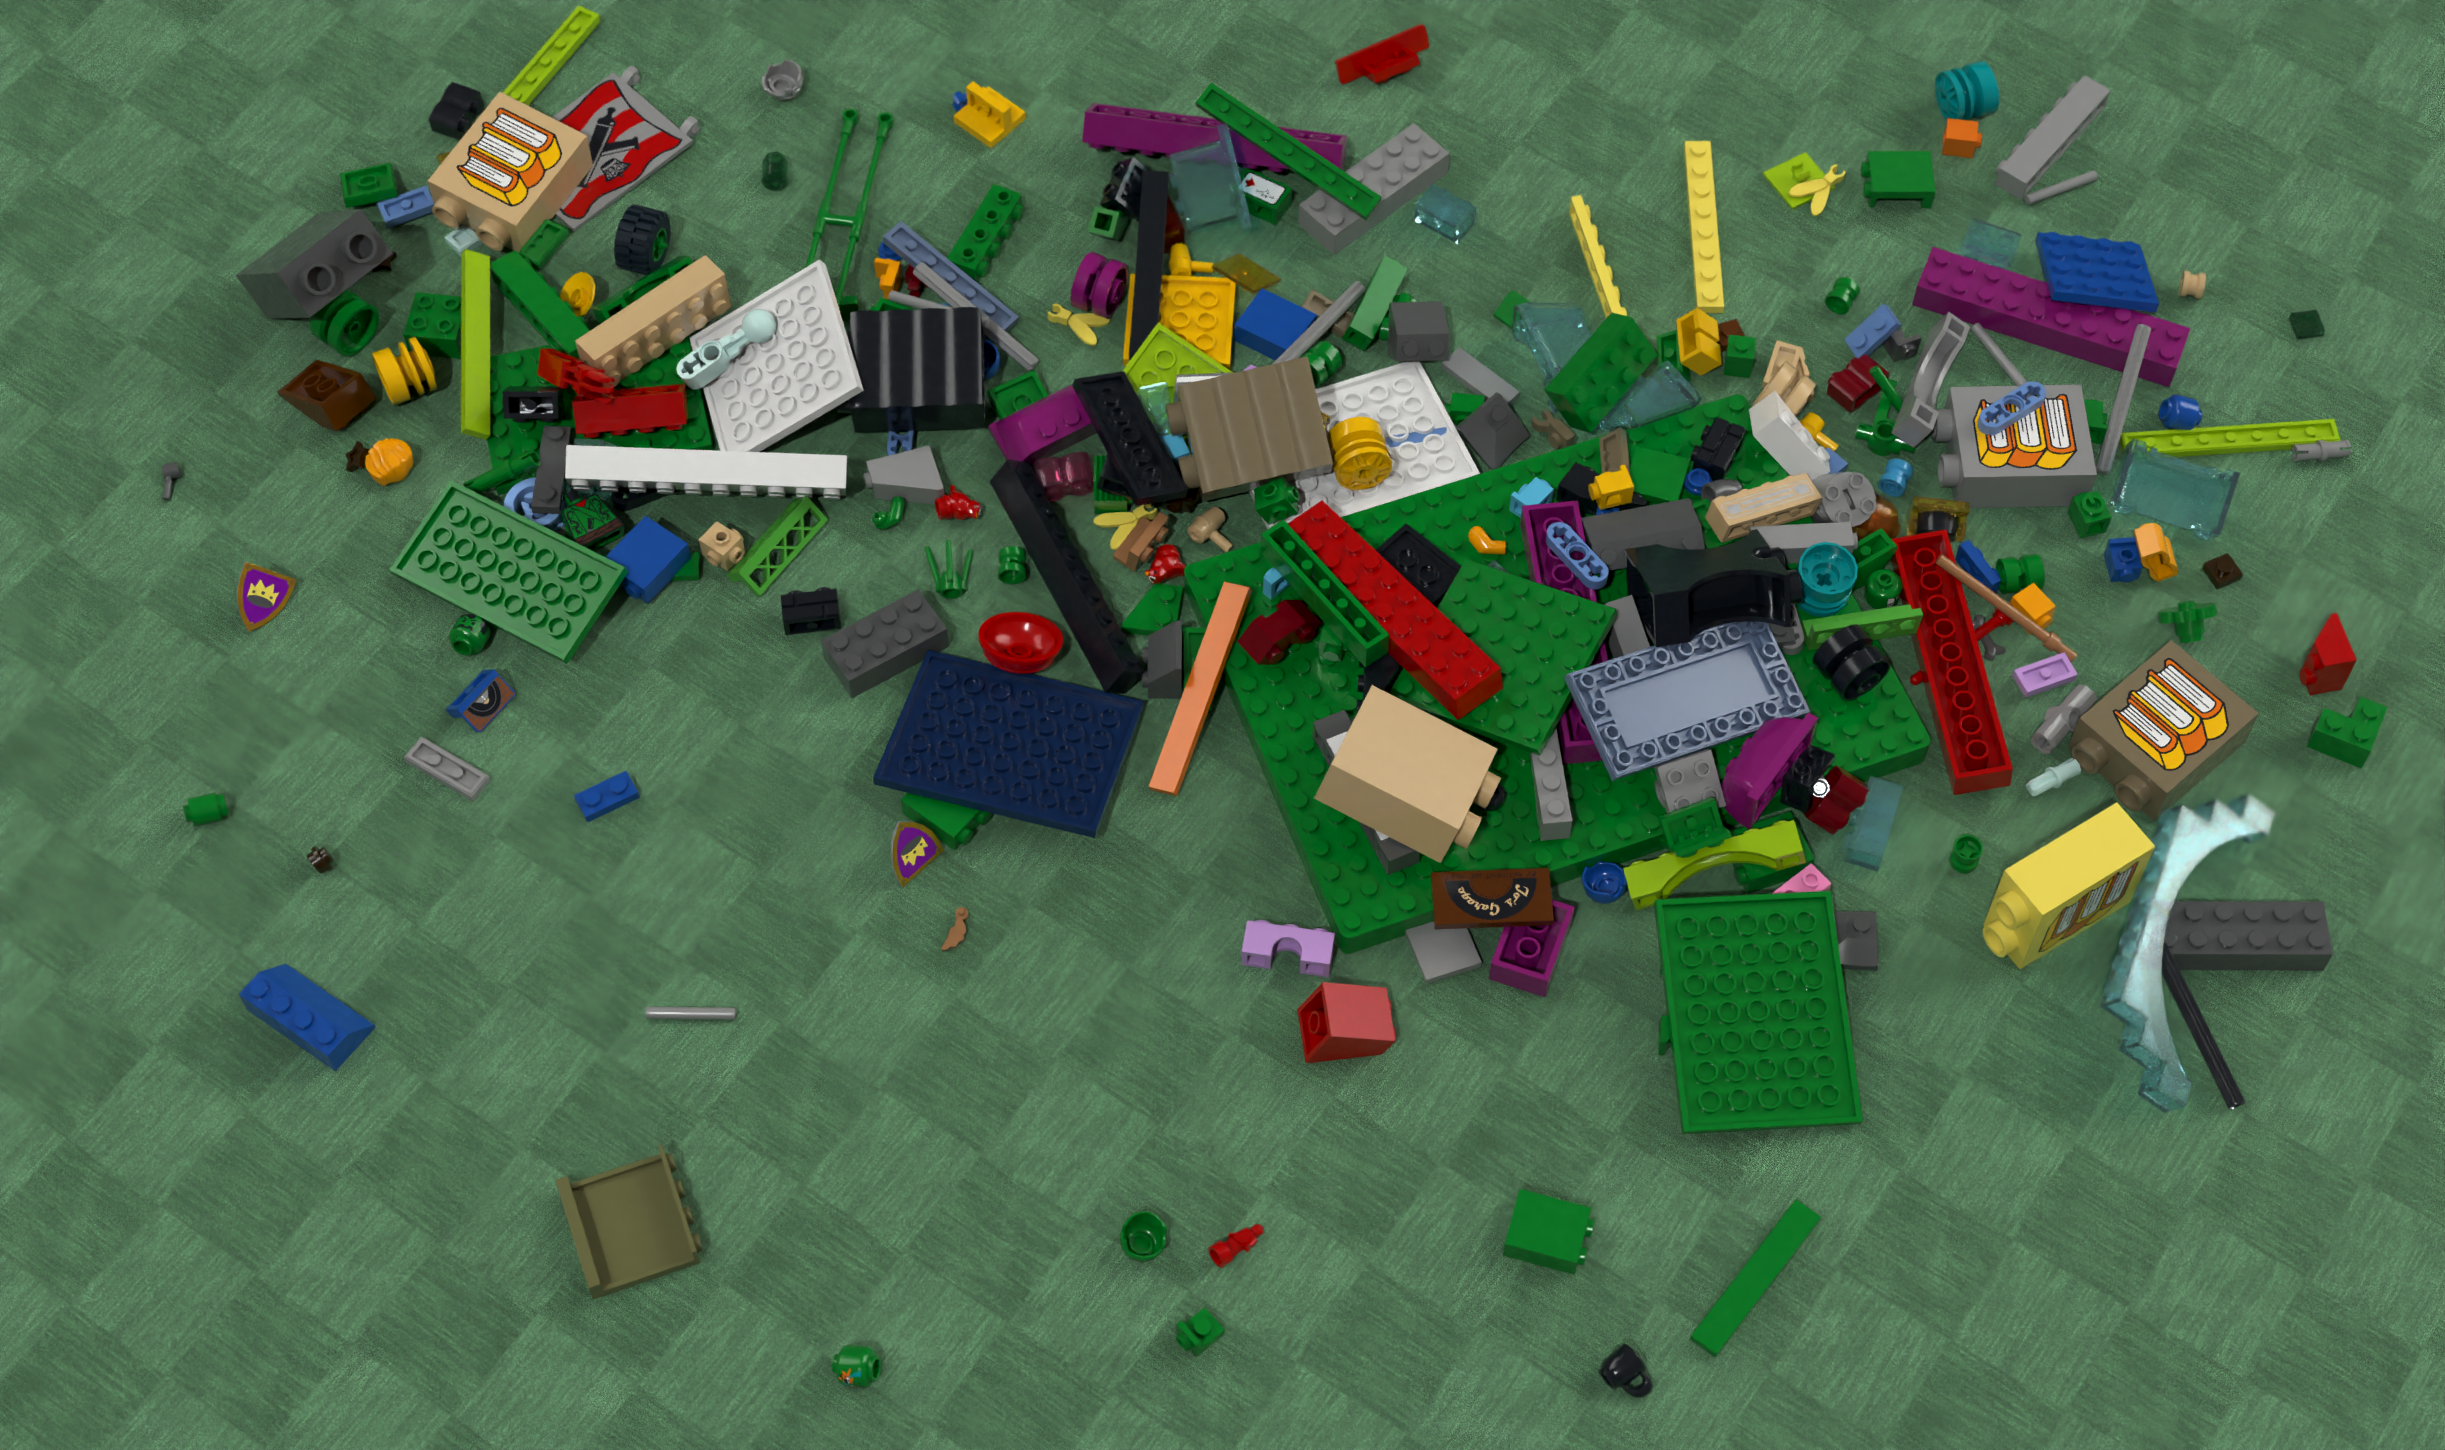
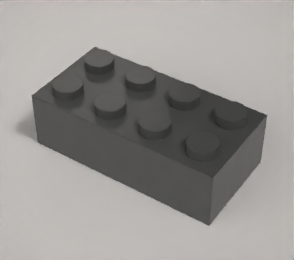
M917 589L821 640L825 661L850 697L854 698L922 662L927 650L940 652L948 648L949 642L947 628L920 590Z

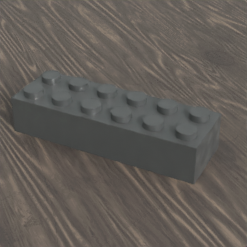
M2147 901L2139 917L2146 970H2159L2150 949L2162 942L2167 943L2180 970L2324 971L2333 955L2324 902Z

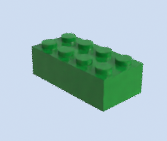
M1611 312L1544 391L1571 428L1591 433L1658 354L1632 317Z

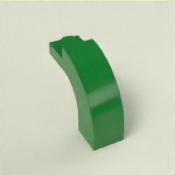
M1113 204L1107 207L1094 206L1088 232L1093 235L1118 240L1125 232L1130 218Z

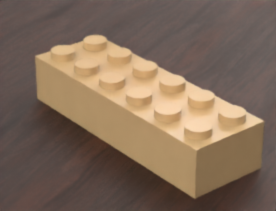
M704 255L575 340L579 358L585 361V365L596 369H604V374L615 380V382L609 384L616 386L622 379L631 373L637 372L643 365L654 358H658L664 351L682 342L685 337L703 328L706 323L718 315L724 314L731 307L725 274Z

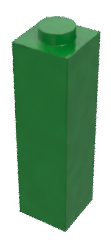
M1386 255L1376 267L1366 287V291L1363 293L1341 337L1342 340L1362 351L1366 350L1389 308V302H1392L1408 269L1407 267Z

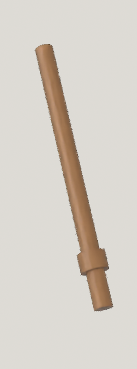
M1943 554L1937 558L1935 562L1937 565L2042 641L2041 645L2049 651L2054 650L2058 654L2065 652L2070 662L2076 658L2077 653L2062 643L2058 635L2052 631L2050 633Z

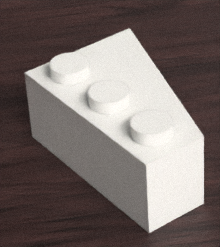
M1773 391L1749 409L1753 436L1789 475L1796 476L1806 473L1811 481H1813L1818 476L1830 472L1828 461L1830 456L1824 447L1817 445L1809 431L1803 427L1776 391Z

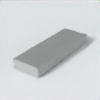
M1460 347L1448 357V360H1444L1441 364V369L1476 395H1484V401H1487L1497 392L1501 394L1510 406L1520 396V392Z
M422 736L404 756L406 763L472 802L491 781L487 774Z

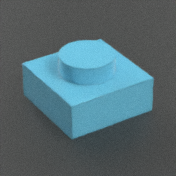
M1274 567L1269 569L1263 578V594L1272 600L1290 585Z

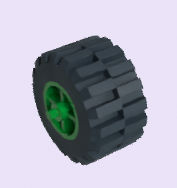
M636 204L628 207L620 220L614 242V257L618 268L648 275L661 267L668 251L671 234L670 219L666 212Z

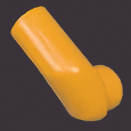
M1474 526L1470 529L1468 539L1479 553L1505 555L1506 541L1491 540L1480 526Z

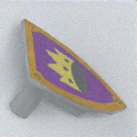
M244 562L237 585V605L240 617L248 632L265 625L278 615L289 600L296 584V579Z
M898 821L892 833L893 837L890 844L891 862L900 886L904 887L944 851L933 831L922 824L912 821Z

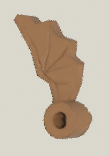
M960 907L956 910L955 926L950 928L948 937L941 947L942 951H948L950 948L956 949L957 945L964 941L963 936L967 934L964 922L968 919L966 908Z

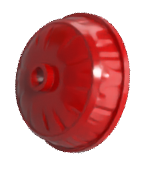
M1006 612L994 615L983 622L979 629L978 641L987 660L998 669L1014 674H1031L1042 671L1052 664L1062 649L1063 636L1059 628L1044 617L1026 612Z

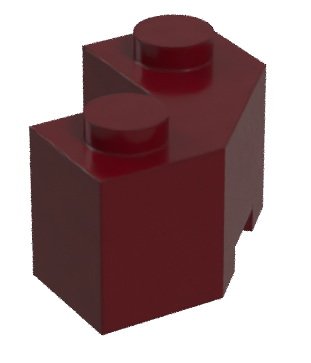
M1283 600L1276 605L1277 611L1267 618L1260 615L1254 619L1237 642L1258 665H1274L1282 659L1284 650L1289 644H1305L1315 636V630L1321 622L1301 600Z

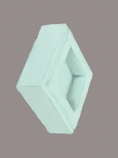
M464 224L445 236L446 243L460 256L465 249L472 251L483 244L477 237L476 232Z

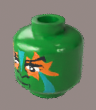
M849 1344L844 1346L839 1354L833 1357L832 1371L836 1373L838 1382L844 1386L866 1388L873 1381H876L880 1375V1357L876 1356L874 1349L870 1347Z

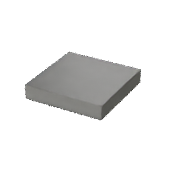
M1433 921L1405 930V936L1426 984L1481 967V959L1467 928L1434 930Z

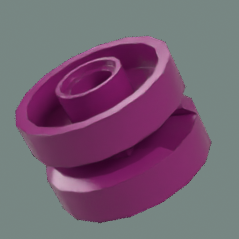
M1094 252L1087 253L1073 281L1070 297L1071 306L1083 311H1088L1092 308L1095 315L1105 319L1111 318L1125 292L1128 280V265L1114 259L1107 263L1103 255Z

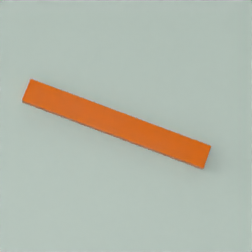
M1228 582L1223 583L1148 787L1152 791L1173 796L1178 795L1252 593L1250 587Z

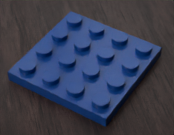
M2055 232L2037 233L2035 243L2051 300L2147 312L2157 311L2159 302L2140 244L2131 241L2116 242L2106 238L2091 239L2080 235L2067 236Z

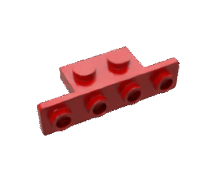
M1419 24L1337 59L1335 65L1339 82L1346 84L1365 76L1375 83H1383L1389 80V77L1396 74L1409 72L1412 67L1420 64L1418 55L1415 53L1429 48L1426 27L1423 24Z

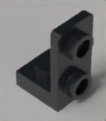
M1812 745L1808 746L1783 776L1780 803L1807 813L1812 807L1814 784L1833 763L1835 755Z

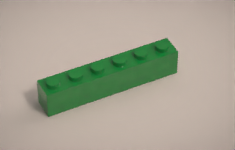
M516 250L491 262L490 273L495 286L553 349L579 358L575 340L590 330L587 328L584 319L574 314L570 304L560 299L557 290L553 286L549 287L542 273H536L527 257L523 258Z
M1284 520L1261 533L1262 555L1365 668L1388 653L1389 634Z

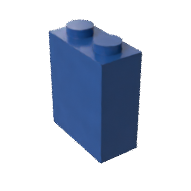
M1261 288L1235 323L1234 341L1276 361L1317 320V314Z
M645 516L616 545L606 558L624 566L628 570L620 586L632 598L636 600L639 598L648 604L691 559L688 543Z

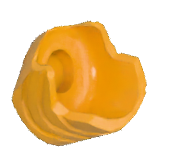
M386 438L376 442L373 448L368 451L369 454L365 459L369 475L382 486L404 480L411 467H413V454L410 447L404 441L394 438Z

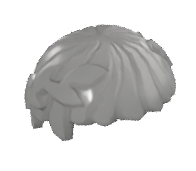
M785 59L783 63L778 65L770 64L766 73L762 76L763 90L766 94L776 98V100H788L795 97L803 84V72L800 66L788 59Z

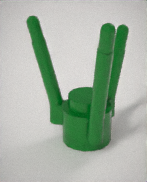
M946 540L947 571H944L940 577L930 547L926 546L925 552L935 581L936 593H940L941 597L946 599L960 597L962 592L967 591L966 581L973 550L969 549L960 577L959 573L953 570L951 540Z

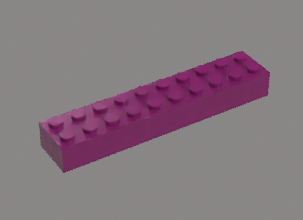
M1093 103L1085 111L1082 142L1089 143L1091 148L1102 149L1106 145L1114 146V150L1120 152H1129L1130 149H1137L1144 155H1155V152L1165 153V156L1175 159L1181 158V155L1191 156V160L1197 162H1206V159L1217 160V164L1232 165V162L1242 163V166L1245 168L1254 169L1258 168V165L1268 166V170L1274 172H1282L1283 169H1289L1214 118ZM1279 127L1341 170L1343 169L1348 135Z
M1936 247L1931 249L1917 284L1912 303L1913 306L1944 316L1950 312L1963 322L1972 325L1980 323L1985 329L2122 373L2137 325H2147L2151 327V332L2138 378L2169 388L2191 329L2131 309L2051 300L2046 282Z
M1578 501L1522 506L1520 528L1530 581L1597 602L1595 589L1586 587L1546 544L1547 529L1556 522H1562L1570 526L1585 542ZM1554 534V538L1560 537L1564 541V535L1557 536ZM1573 551L1569 554L1573 560H1582L1585 557L1580 551ZM1604 641L1590 666L1608 661ZM1572 697L1556 726L1563 764L1603 761Z

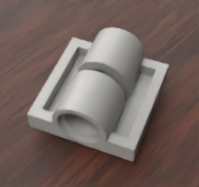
M1707 749L1654 766L1657 777L1654 783L1655 792L1666 813L1709 797L1715 799L1717 808L1726 806L1711 750Z

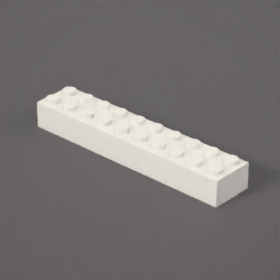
M566 445L565 479L569 486H573L574 490L590 491V487H601L602 491L618 492V488H629V492L646 493V489H657V493L674 494V490H685V494L701 495L702 491H713V495L729 496L730 492H741V496L757 497V493H768V497L784 498L785 494H796V498L807 496L809 499H812L813 495H824V499L840 500V496H846L847 455Z

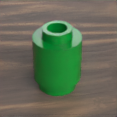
M210 793L189 798L188 805L183 806L186 821H193L194 827L222 821V817L229 816L224 794L216 795V793Z

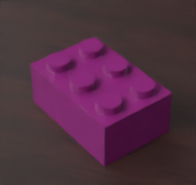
M1552 900L1553 925L1504 927L1491 962L1489 980L1546 997L1572 924L1574 906Z

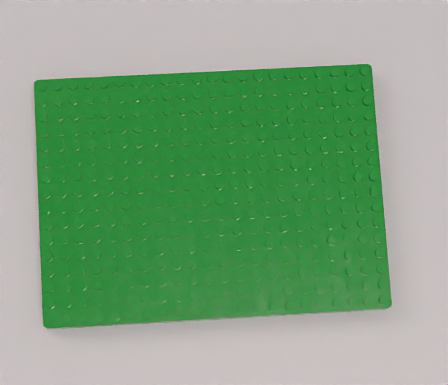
M1740 394L1624 429L1627 433L1630 469L1636 446L1690 459L1696 445L1701 447L1703 443L1700 439L1705 426H1711L1714 419L1719 417L1729 421L1730 424L1734 423L1742 426L1746 430L1744 442L1725 479L1737 480L1742 489L1749 490L1759 487L1766 482L1773 483L1783 480L1788 476L1785 469L1753 436L1749 413L1751 406L1747 399ZM1603 436L1355 512L1341 518L1375 550L1406 523L1460 566L1467 559L1530 580L1520 528L1521 518L1509 511L1511 494L1514 491L1518 493L1524 484L1527 483L1529 485L1537 477L1548 482L1554 489L1552 503L1559 502L1556 500L1558 484L1575 462L1592 468L1599 475L1602 474L1599 438ZM1690 461L1687 474L1693 468V461ZM1683 484L1679 500L1689 498L1692 504L1702 500L1701 495L1689 493ZM1647 501V506L1658 504ZM1580 513L1581 518L1594 516L1591 514ZM1809 516L1782 525L1814 524ZM1474 526H1480L1491 540L1506 541L1505 555L1479 553L1468 539L1470 529ZM1745 536L1733 539V543L1741 540ZM1261 542L1191 563L1184 568V590L1200 628H1207L1224 582L1247 586L1252 590L1221 676L1332 933H1335V940L1341 952L1351 954L1405 936V930L1433 922L1431 872L1549 868L1550 886L1552 887L1582 877L1583 869L1586 866L1589 868L1594 866L1599 860L1618 865L1666 849L1659 841L1663 834L1657 817L1666 814V810L1661 806L1655 792L1654 783L1657 777L1654 767L1612 781L1603 761L1563 764L1572 816L1570 838L1541 841L1536 816L1530 753L1452 725L1497 748L1487 771L1501 777L1499 784L1505 791L1504 803L1496 811H1485L1472 802L1468 811L1482 817V820L1467 849L1452 842L1441 863L1420 853L1419 863L1387 875L1359 822L1314 799L1329 766L1312 737L1313 722L1345 710L1349 719H1355L1357 700H1363V692H1358V675H1364V668L1359 667V660L1350 650L1343 652L1341 661H1329L1319 656V639L1325 623L1291 585L1272 600L1263 594V578L1273 566L1262 555ZM1798 563L1785 564L1786 570H1796ZM1626 568L1610 570L1608 572L1606 585L1600 589H1595L1597 603L1604 605L1605 603L1627 597ZM1592 573V576L1596 575L1598 578L1600 577V573ZM1852 592L1844 609L1831 616L1862 612ZM1283 600H1301L1321 622L1315 630V636L1305 644H1289L1284 650L1282 659L1274 665H1258L1237 642L1254 619L1260 615L1267 618L1277 611L1276 605ZM1795 604L1800 623L1803 620L1823 618L1812 616ZM1644 628L1650 647L1654 646L1655 644ZM1604 639L1608 660L1614 659ZM1872 640V646H1877L1885 655L1878 640ZM1805 642L1804 648L1800 653L1787 655L1780 648L1810 709L1809 713L1818 718L1811 745L1835 755L1833 763L1823 773L1824 777L1837 765L1864 783L1924 762L1931 738L1892 666H1890L1886 676L1869 692L1855 700L1843 701L1830 685L1831 679H1825L1812 663L1813 656L1818 649L1808 650ZM1400 664L1398 676L1400 675L1403 667ZM1755 733L1708 749L1712 751L1721 785L1726 774L1727 765L1732 758L1739 756L1741 747L1748 737L1752 738ZM1782 786L1759 817L1789 808V806L1780 803ZM1724 807L1718 808L1722 825L1725 828L1739 824Z

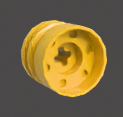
M415 336L408 339L412 351L408 352L402 341L398 343L400 355L395 357L389 347L371 353L379 377L393 406L410 400L408 387L412 385L420 395L424 394L421 383L425 381L430 391L437 389L435 371L430 358Z
M1353 417L1337 423L1330 429L1327 434V440L1333 461L1332 467L1335 471L1336 480L1342 487L1350 490L1368 489L1380 484L1389 476L1392 470V460L1385 445L1382 429L1377 421L1369 417Z

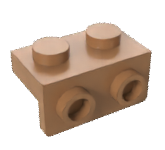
M1161 512L1156 515L1152 522L1142 517L1114 552L1113 559L1136 572L1142 563H1146L1150 559L1156 544H1161L1169 532L1166 528L1169 517Z

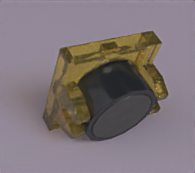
M1915 496L1906 514L1907 536L1914 535V533L1916 535L1946 529L1950 542H1962L1965 537L1970 503Z

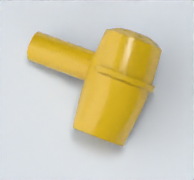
M1177 243L1170 248L1168 267L1171 275L1191 276L1192 271L1213 273L1214 263L1191 261L1188 247L1185 244Z
M1809 412L1799 421L1819 445L1825 449L1829 447L1832 451L1837 449L1839 445L1821 432L1825 423L1820 416Z

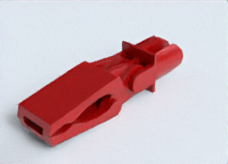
M540 349L538 376L559 388H568V385H571L578 397H590L604 404L612 401L613 397L605 393L614 392V385L609 383H613L615 380L605 375L604 369H596L585 365L584 360L555 349Z

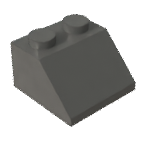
M1441 301L1389 302V357L1396 362L1448 360L1449 331Z
M1174 621L1148 635V647L1142 648L1143 664H1148V671H1144L1142 674V688H1148V699H1181L1182 621Z

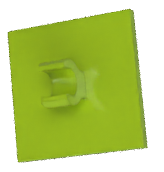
M1806 152L1763 172V176L1792 210L1812 201L1814 194L1796 198L1789 195V190L1799 183L1823 179L1825 176ZM1835 186L1830 188V191L1835 190Z

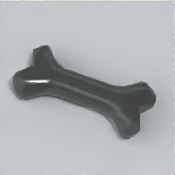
M1978 614L1972 620L1974 630L1985 623L1986 618ZM1989 634L1981 639L1985 648V659L1993 661L1996 655L2005 653L2006 649L1996 645Z

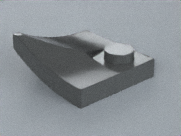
M1497 392L1456 426L1458 432L1490 470L1499 468L1504 460L1530 436L1504 398Z
M1834 911L1842 969L1877 971L1876 912Z

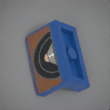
M494 669L482 670L445 710L452 718L462 717L475 732H481L516 693Z

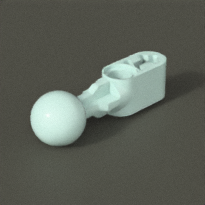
M764 309L749 311L742 320V329L733 335L724 336L719 341H708L679 361L676 369L677 374L689 388L694 390L701 389L729 368L732 359L740 354L741 348L750 342L761 344L769 341L773 337V333L776 332L774 317ZM715 355H718L716 359L711 360Z

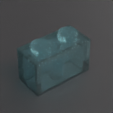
M1434 184L1428 188L1415 204L1414 221L1457 244L1475 224V206Z

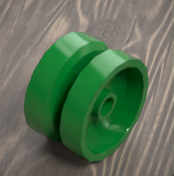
M346 289L311 316L310 330L313 336L329 345L344 357L353 356L361 352L375 336L379 326L380 315L377 308L360 299L359 296L349 289Z

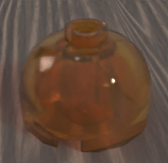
M1875 493L1877 504L1875 512L1861 525L1852 527V533H1857L1858 541L1880 528L1890 538H1896L1900 530V524L1898 523L1896 506L1891 500Z

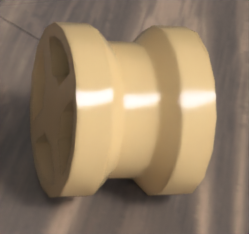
M2183 270L2179 283V297L2191 295L2195 299H2201L2204 293L2206 274L2199 272L2195 275L2191 274L2190 271Z

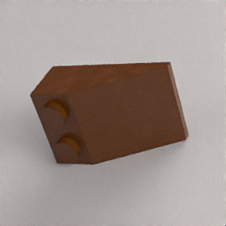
M315 360L277 392L281 398L317 424L334 431L345 428L353 417L364 412L369 407V404L376 399L361 373L319 360Z

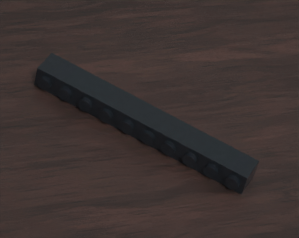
M1007 459L989 482L1103 690L1106 693L1125 694L1144 673L1138 657L1133 653L1125 634L1121 631L1115 620L1114 614L1103 599L1102 592L1097 588L1090 571L1086 568L1079 555L1078 549L1073 545L1066 528L1062 525L1056 514L1055 508L1044 493V488L1039 484L1034 475L1032 467L1028 462Z

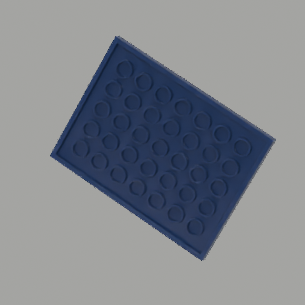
M927 650L874 774L873 783L874 785L1096 838L1142 715L1144 701L1032 674L1009 673L998 669L994 665Z

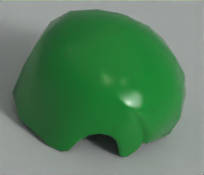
M1148 1211L1133 1213L1125 1221L1120 1232V1245L1124 1254L1131 1260L1138 1262L1155 1260L1163 1252L1166 1245L1167 1228L1165 1223L1157 1214Z

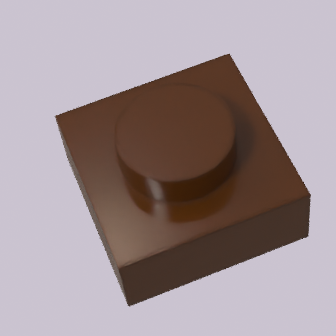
M1737 319L1718 324L1719 341L1716 343L1720 345V351L1724 352L1726 351L1729 335L1745 336Z

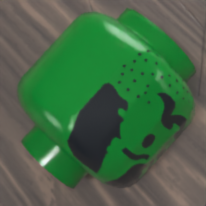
M464 614L457 619L450 630L449 640L452 648L457 653L465 656L476 655L486 645L490 638L491 630L486 621L474 614Z

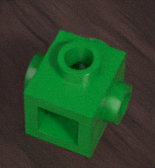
M1283 477L1254 488L1255 509L1268 525L1298 514V491L1294 486H1290Z

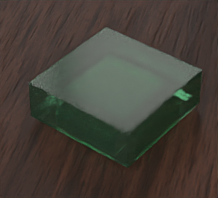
M2317 309L2291 313L2289 317L2297 340L2320 337L2325 332Z

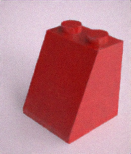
M1322 982L1297 1009L1305 1063L1382 1055L1396 1041V1029L1393 1026L1391 1017L1392 1005L1388 999L1387 988Z

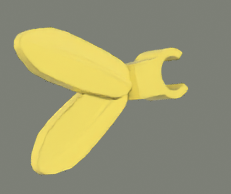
M1835 164L1823 179L1799 183L1789 190V195L1800 198L1814 194L1810 210L1813 216H1819L1826 206L1830 188L1844 180L1846 171H1843L1841 175H1835L1834 173L1837 172L1838 167Z
M1052 304V311L1058 314H1052L1049 311L1047 316L1050 322L1069 325L1079 339L1090 346H1095L1097 339L1089 327H1103L1110 323V318L1105 319L1094 313L1072 315L1071 311L1062 308L1059 304Z
M1152 503L1145 504L1134 509L1133 513L1112 512L1101 514L1095 517L1093 522L1096 526L1102 528L1119 527L1113 534L1110 542L1111 549L1117 550L1142 517L1152 520L1158 514V510L1154 508L1153 511L1148 512L1146 509L1152 508Z

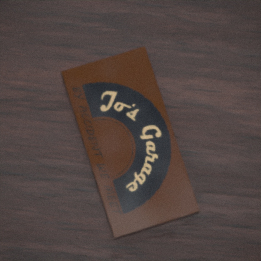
M1549 868L1431 872L1434 930L1553 925L1554 917Z

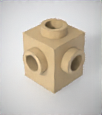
M717 521L698 539L702 554L706 557L707 561L715 567H722L726 571H729L734 564H738L746 553L742 535L737 530L728 529Z

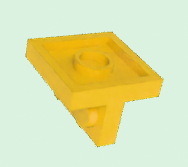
M972 81L966 86L967 105L953 116L955 124L992 149L1026 119V112L991 87H981Z

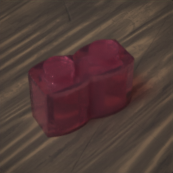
M1075 452L1062 457H1049L1034 462L1036 478L1044 488V493L1049 501H1058L1067 495L1084 496L1094 490V479L1087 452Z

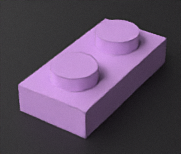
M2065 652L2015 669L2012 674L2025 698L2075 681L2078 675Z

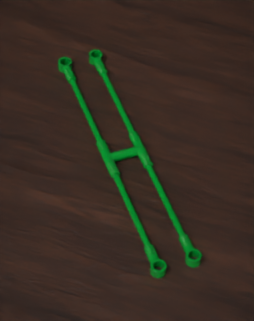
M846 109L842 113L841 141L825 198L822 199L812 234L813 241L805 266L806 268L813 264L819 240L823 237L826 224L851 227L850 242L835 294L838 307L855 245L859 241L868 208L867 201L882 145L886 141L888 130L893 128V116L887 112L878 115L877 143L861 202L857 205L854 217L829 214L832 204L831 197L846 143L851 136L853 126L858 123V113L856 110Z

